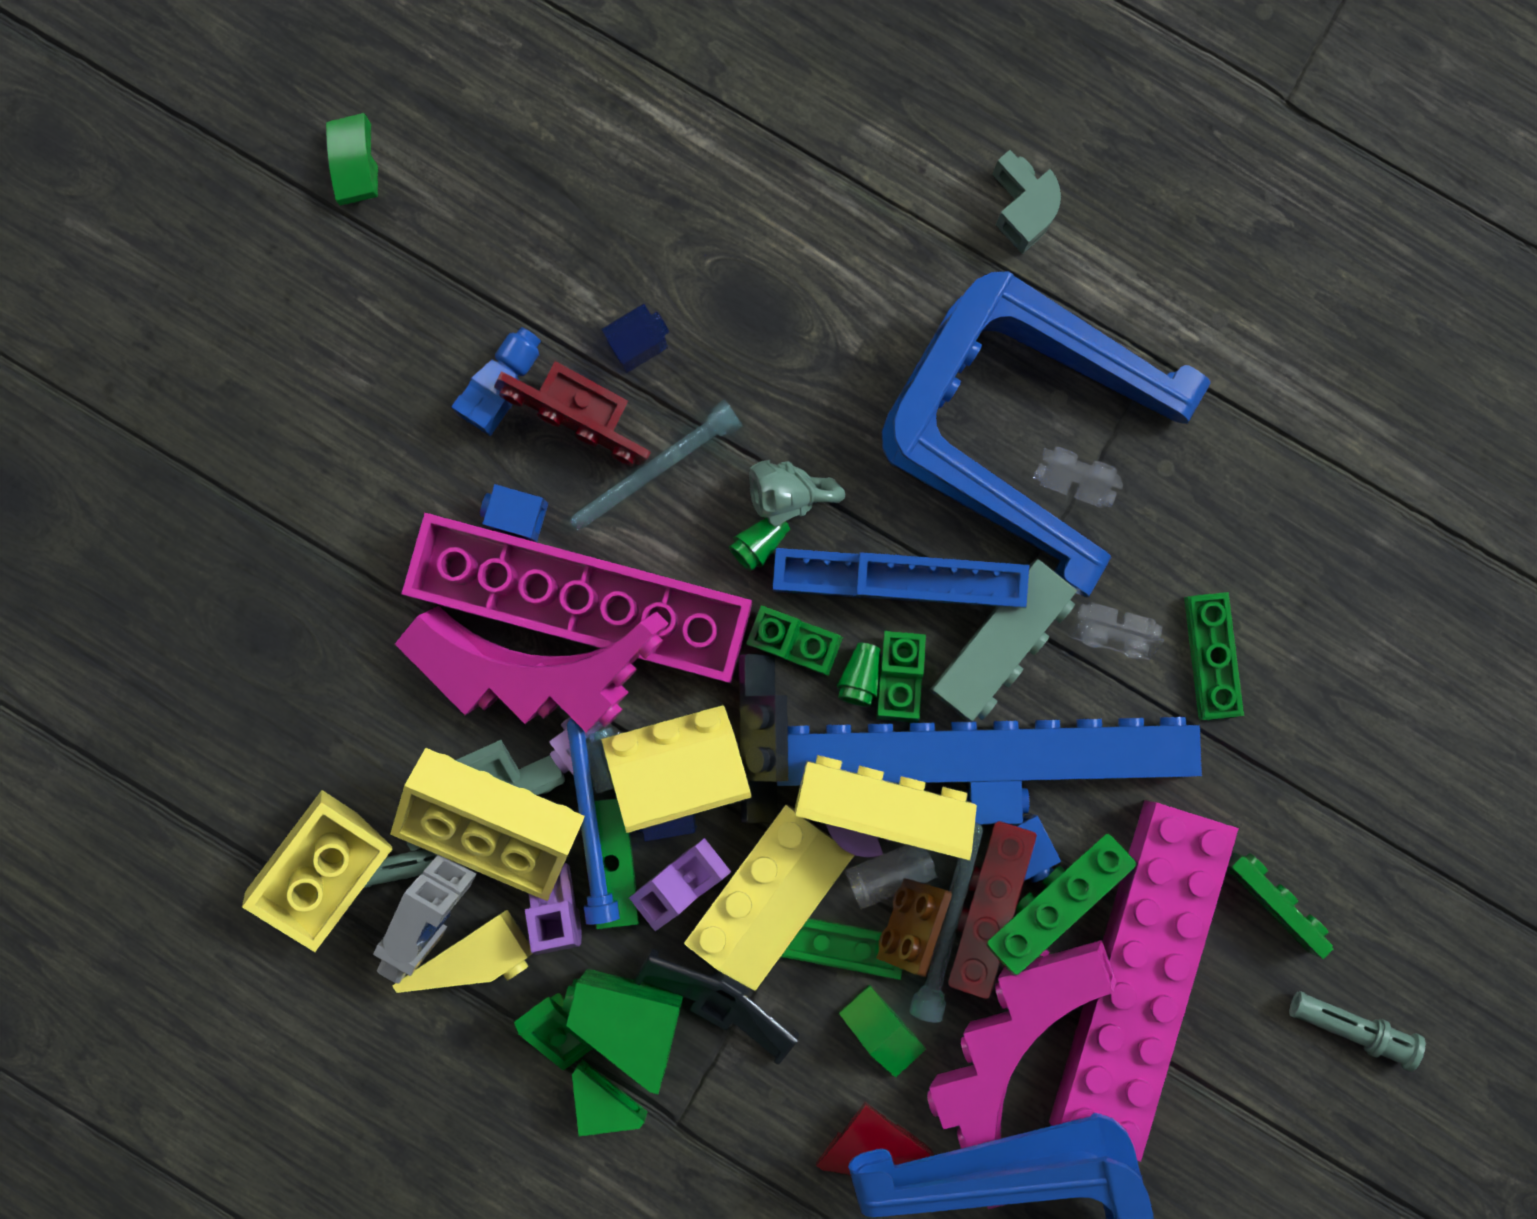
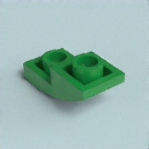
M365 113L326 122L328 161L336 202L341 206L378 197V165L371 156V123Z
M761 605L746 644L829 676L843 637Z
M884 631L876 719L918 723L920 717L921 683L924 675L925 634Z

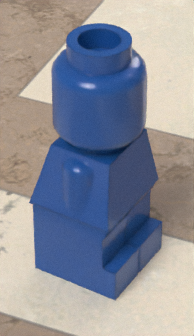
M520 327L517 333H509L495 353L497 362L491 360L471 378L472 380L463 394L459 395L452 405V409L456 414L491 437L501 420L512 407L511 403L499 396L500 391L494 388L500 372H505L518 379L517 376H525L539 356L537 347L541 340L523 327Z

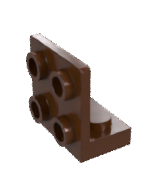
M904 878L901 887L894 895L893 911L887 928L883 930L880 936L879 952L876 959L913 974L926 977L953 898L952 892Z

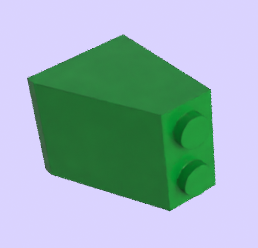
M587 969L580 979L574 978L572 986H568L562 1011L569 1013L566 1026L648 1092L659 1094L683 996L642 982L640 985H637L632 979Z

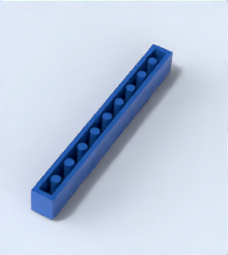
M1160 717V726H1144V718H1118L1119 727H1102V719H1077V728H1060V720H1035V729H1019L1018 721H993V730H977V722H951V731H935V723H910V731L893 732V724H868V732L851 733V725H826V733L810 734L809 726H788L789 781H777V786L800 785L806 761L815 763L817 755L842 761V770L854 773L858 772L859 766L883 771L882 780L899 783L901 776L926 783L1202 776L1200 725H1186V717Z

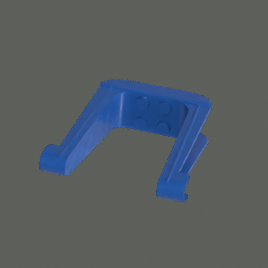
M991 272L976 279L963 296L948 310L886 417L881 432L882 449L891 465L898 467L1059 560L1054 572L1078 590L1076 594L1089 598L1112 558L1111 555L959 451L941 436L937 427L936 413L945 401L948 403L958 389L961 380L955 377L957 372L961 374L966 365L969 367L980 351L982 344L976 341L980 333L984 331H997L1182 424H1188L1211 382L1205 375L1189 365H1184L1178 371L1166 375L1015 277L1011 272Z
M1093 1113L1090 1117L894 1165L889 1151L886 1149H876L857 1155L850 1161L848 1166L860 1211L863 1215L872 1218L1078 1197L1092 1198L1102 1202L1106 1219H1154L1149 1195L1139 1170L1135 1148L1127 1130L1113 1118L1099 1113Z

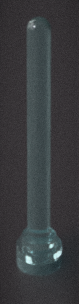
M724 399L712 407V413L707 416V422L571 517V525L575 529L584 528L717 434L720 437L726 433L730 436L743 427L729 404Z
M975 822L970 860L962 858L957 860L950 887L952 897L935 944L925 986L920 987L918 993H914L909 1012L916 1018L924 1021L937 1023L943 1019L946 1002L943 1000L944 993L941 992L983 833L982 826Z

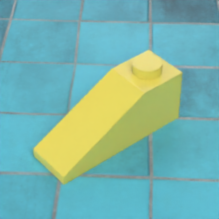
M506 910L417 968L411 976H405L399 984L395 983L392 986L396 993L492 982L502 974L508 981L528 967L525 959L532 954L531 947L509 911Z

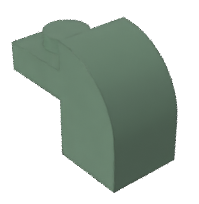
M1009 150L997 161L992 175L1015 200L1000 213L996 226L1024 254L1050 227L1060 206L1061 192L1058 180L1051 169L1037 179L1031 164L1021 156L1017 158Z

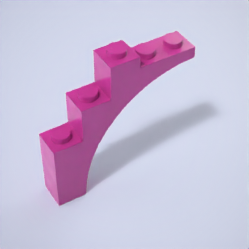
M437 606L418 615L395 645L464 715L479 706L486 710L500 698L525 724L537 715H540L543 719L546 718L559 705L587 733L598 723L605 728L621 713L623 709L618 703L629 693L622 684L637 670L632 663L640 655L646 659L659 647L663 640L658 635L669 623L658 612H655L641 621L624 638L609 646L571 656H540L509 650L491 643L469 631L449 616L441 607Z
M1102 940L1036 958L1017 976H1013L1006 967L1003 968L998 977L999 982L995 984V989L1001 1007L1003 1009L1008 1008L1009 1011L970 1021L963 1033L964 1037L961 1038V1046L967 1062H973L974 1065L937 1074L929 1087L930 1091L927 1093L930 1110L933 1116H939L943 1129L960 1126L957 1129V1135L961 1149L1001 1139L1002 1110L1008 1083L1014 1069L1032 1043L1049 1026L1071 1010L1091 1000L1114 992L1116 979ZM1003 1205L987 1206V1208L991 1209Z

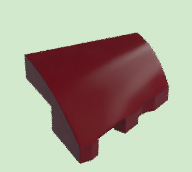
M864 1102L844 1131L837 1133L816 1162V1166L824 1171L850 1175L848 1167L850 1161L861 1153L876 1149H886L889 1151L894 1165L934 1155L932 1149L898 1123L895 1125L868 1103Z

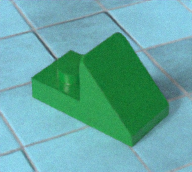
M557 993L532 1007L530 1011L516 1020L514 1024L522 1038L561 1070H565L592 1050L593 1047L566 1026L569 1013L562 1011L565 998L560 993Z

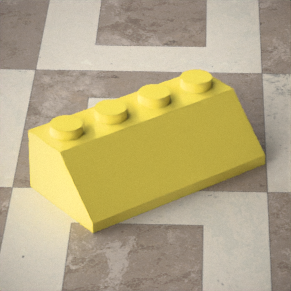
M425 748L404 785L390 835L548 901L585 816L572 811L567 806L558 805L534 795L527 789L518 788L497 779L485 771H479L455 761L448 755L439 754Z
M817 755L815 763L806 761L794 808L795 816L970 860L977 805L966 801L968 793L942 787L941 795L924 790L926 782L903 776L900 777L899 784L882 780L883 771L859 766L857 773L842 770V761Z
M788 804L785 805L684 944L720 972L756 991L854 855L842 849L830 835L810 820L795 816L794 808Z

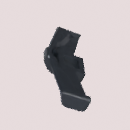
M652 949L634 979L637 985H640L643 981L694 1000L690 1008L692 1012L726 1031L733 1022L775 1057L774 1063L777 1065L781 1064L798 1042L799 1033L795 1029L790 1033L748 998L750 989L722 972L716 971L711 976L661 959L658 957L659 951Z

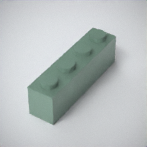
M1039 559L1029 565L1027 607L996 606L929 691L967 722H973L976 717L983 720L996 705L997 700L993 696L1002 684L1007 688L1010 687L1024 668L1019 663L1026 654L1030 652L1032 655H1035L1046 643L1049 635L1045 631L1054 619L1061 623L1071 612L1075 603L1070 599L1078 590Z

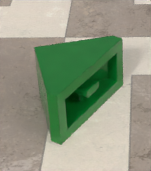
M870 984L839 1012L868 1053L895 1078L926 1050L923 1043Z
M583 1059L580 1061L572 1074L578 1135L587 1136L640 1129L645 1122L648 1111Z

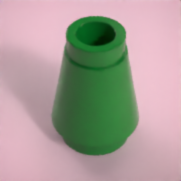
M764 518L734 536V543L729 546V550L738 563L746 570L751 572L756 566L762 568L785 535L790 531V527L786 521L774 527L768 522L767 518Z
M857 643L856 649L837 684V688L840 689L838 695L840 700L856 706L870 707L872 699L877 698L879 655L881 651L879 647L868 643Z

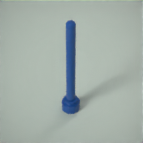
M570 719L567 723V733L579 814L585 816L581 824L591 894L587 896V905H584L586 924L589 925L608 923L620 919L618 901L613 900L612 893L607 892L585 731L573 719Z

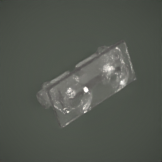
M1055 447L1053 451L1043 448L1042 458L1047 464L1045 466L1039 463L1033 479L1040 481V486L1067 495L1072 481L1077 482L1079 486L1074 498L1102 508L1104 505L1108 507L1113 505L1117 492L1111 490L1112 486L1118 489L1123 487L1121 477L1116 475L1117 470L1112 466L1098 461H1094L1091 466L1078 461L1077 454L1061 447Z
M1090 602L1088 605L1081 603L1077 613V619L1080 621L1070 638L1083 641L1087 646L1093 648L1105 647L1123 652L1125 656L1132 659L1150 660L1164 642V639L1160 638L1162 626L1156 624L1155 619L1126 612L1121 625L1116 623L1118 609Z
M908 844L845 870L860 909L894 896L901 887L904 878L925 883L938 877L929 852L926 849Z

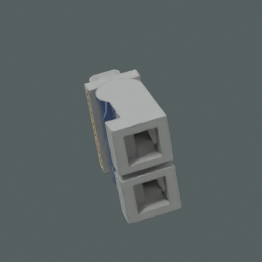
M440 855L436 856L404 893L384 938L377 945L373 955L382 959L377 969L380 975L399 984L406 974L409 976L413 974L443 936L447 928L443 923L450 916L453 906L456 905L471 886L476 873Z

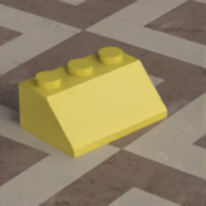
M724 705L601 739L626 833L751 798L735 735Z
M321 790L247 888L242 908L316 952L391 852L392 846L357 812Z

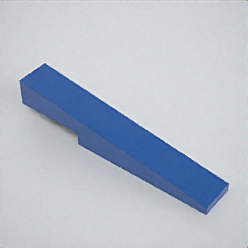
M776 548L773 592L1026 608L1029 565L862 552L860 554Z

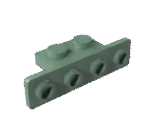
M502 740L455 760L476 770L485 771L493 777L518 788L527 789L534 795L548 793L565 782L563 772L558 768L550 755L518 769ZM407 842V845L411 851H415L421 848L419 846Z

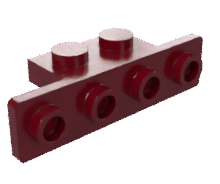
M556 361L553 363L539 391L502 371L494 384V388L500 391L499 396L505 401L518 407L525 404L537 410V416L544 422L556 427L563 424L576 431L574 436L578 440L594 447L597 444L604 446L612 451L611 456L625 465L633 466L635 463L641 466L647 461L651 453L644 447L614 432L628 400Z
M1001 821L995 823L982 868L975 866L971 877L969 890L975 892L971 907H963L956 931L963 934L948 982L950 987L985 999L990 997L1000 961L987 948L986 944L1014 917L1037 839L1035 832Z

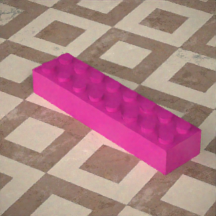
M424 513L402 590L403 595L597 648H603L621 640L641 621L658 612L669 623L658 635L663 642L646 659L641 655L638 659L730 684L752 607V600L428 513Z
M1144 800L1129 855L1136 861L1137 865L1120 881L1102 941L1116 979V985L1112 994L1091 1000L1083 1005L1049 1119L1051 1126L1090 1117L1093 1113L1108 1116L1116 1120L1127 1130L1135 1148L1137 1161L1141 1162L1239 828L1157 802Z

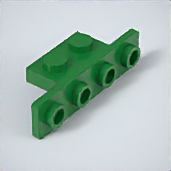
M1110 834L1104 835L1066 871L1060 865L1046 877L1042 883L1047 888L1036 898L1031 892L1027 894L1017 904L1016 916L987 942V948L1013 976L1019 975L1137 865L1136 861Z

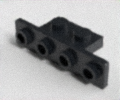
M744 654L739 657L740 752L751 798L741 800V820L743 823L772 822L777 817V781H789L787 695H775V657L773 655Z

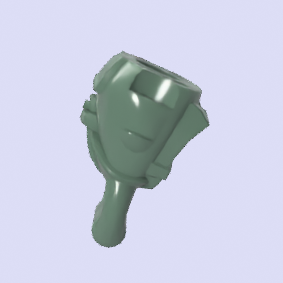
M765 460L750 467V495L753 506L758 515L766 517L768 522L774 527L795 516L806 515V512L812 508L814 502L839 503L845 498L844 489L835 479L830 477H810L804 470L793 466L789 461L776 465L770 463V460Z

